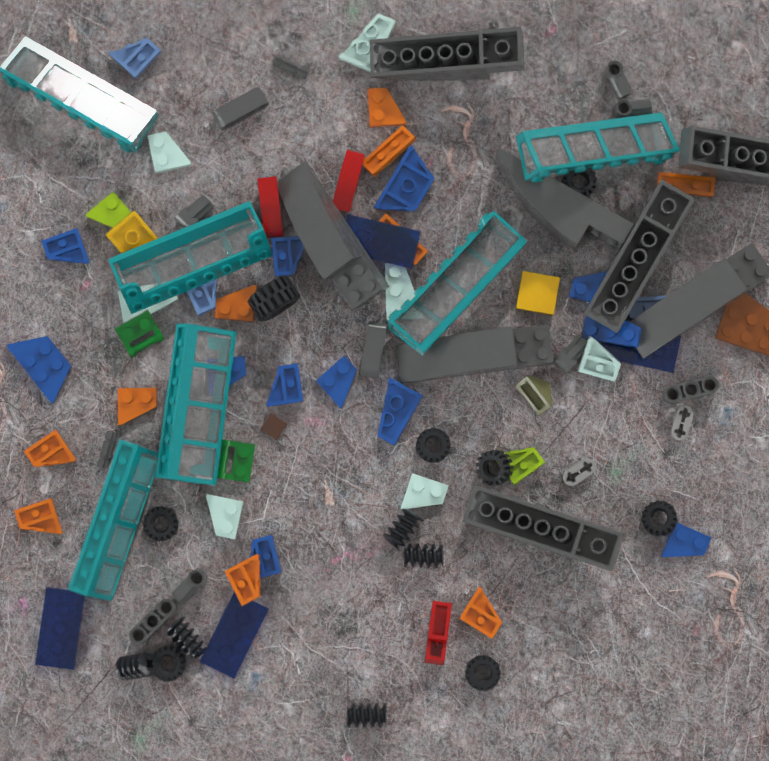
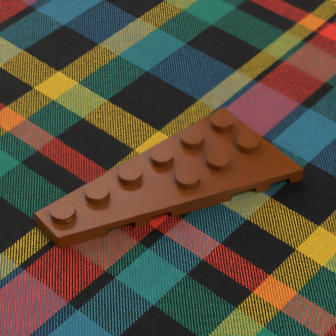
M744 294L724 307L715 339L769 356V310L749 295Z

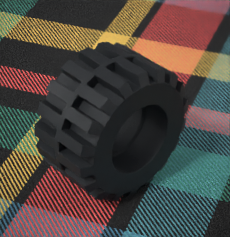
M281 276L254 292L247 302L259 321L262 322L270 320L290 308L298 301L300 294L288 276Z

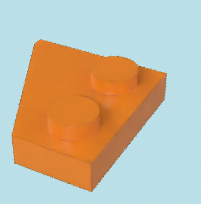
M387 88L368 89L370 127L406 125L405 118Z
M252 285L218 298L216 301L215 319L253 322L254 312L247 301L257 291V285Z
M118 388V426H122L134 418L136 419L144 413L157 408V388Z
M56 429L24 451L35 468L77 461Z
M52 498L14 510L20 529L63 534Z
M259 554L224 571L242 606L261 597Z
M478 586L459 619L493 639L502 621L482 588Z

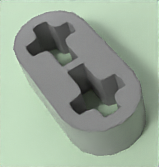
M680 406L675 411L670 429V436L675 441L685 440L689 434L693 419V410L689 406ZM684 409H686V413L689 414V417H685L684 421L681 422L682 415H680L679 412H682ZM682 425L681 431L684 432V435L678 438L674 430H678L679 426Z
M589 458L579 461L562 474L563 483L567 486H574L592 475L596 469L595 462ZM584 462L586 464L590 463L592 465L590 467V472L585 470L581 473L579 471L581 468L584 467ZM568 472L570 474H574L575 472L578 473V475L574 477V483H572V481L566 480V478L568 477Z

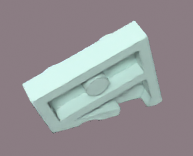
M167 132L147 135L156 173L192 166L190 160Z
M589 336L578 372L615 382L621 366L620 361L592 336Z
M412 473L400 509L443 504L449 485Z
M207 494L206 499L216 536L236 539L243 501Z

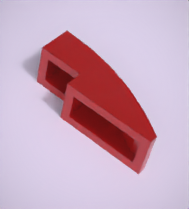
M348 149L346 151L333 198V203L338 210L351 211L365 158L363 153Z
M277 177L257 178L263 229L266 237H283Z
M432 602L424 663L444 665L452 603Z

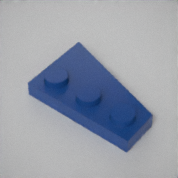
M586 316L582 337L588 340L589 336H592L598 342L639 348L642 329L625 320L618 333Z
M389 377L377 436L395 446L423 395Z

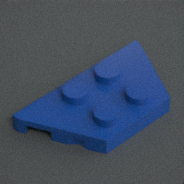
M412 145L406 151L374 205V209L416 212L434 181V177L428 171L425 163L420 159Z
M45 336L8 344L7 348L52 404L55 403L59 390L62 388L72 366L52 340Z

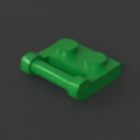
M149 310L114 328L131 358L137 356L138 352L156 342L165 340ZM151 330L154 331L155 335L134 347L131 346L130 342Z
M222 439L217 478L250 483L256 445ZM229 447H234L231 474L226 473Z

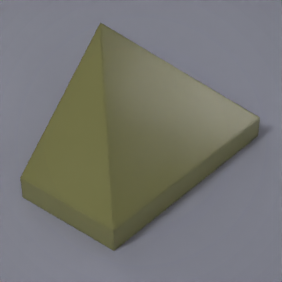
M528 375L515 385L538 415H541L553 405L549 382Z

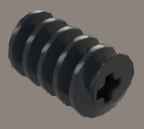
M403 508L404 516L397 515L400 522L393 521L392 523L395 528H387L390 535L383 533L385 540L399 551L398 545L405 546L402 539H410L407 533H415L412 527L419 528L417 520L424 521L410 509Z
M409 543L407 549L404 546V567H407L409 562L412 568L415 567L416 562H418L420 568L423 567L424 563H426L427 568H430L432 563H434L436 569H438L440 563L443 567V545L440 544L438 550H436L435 544H432L430 549H428L427 544H424L422 549L419 544H416L415 549H413L412 544Z
M181 617L170 626L167 635L172 636L171 640L177 642L176 647L182 648L180 652L186 654L185 659L189 661L201 656L207 651L208 647L201 648L204 641H196L199 635L192 636L191 634L195 629L188 630L187 628L190 623L183 624L182 622L185 617Z
M148 652L122 656L116 661L117 674L126 681L154 676L159 669L157 656Z
M352 703L350 708L347 705V727L350 728L352 722H354L355 727L358 728L360 722H362L363 728H366L369 722L371 728H374L377 722L379 728H382L383 723L385 722L386 724V703H383L381 709L378 703H375L373 709L370 703H367L366 708H364L362 703L359 704L358 708H356L355 703Z

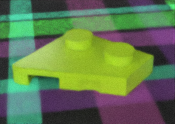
M113 191L85 215L89 219L113 228L128 216L131 211Z
M534 447L504 453L509 455L508 460L512 459L510 466L513 465V469H510L513 474L509 476V480L514 486L545 464V461Z

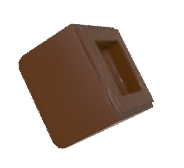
M271 413L260 430L277 440L287 424Z

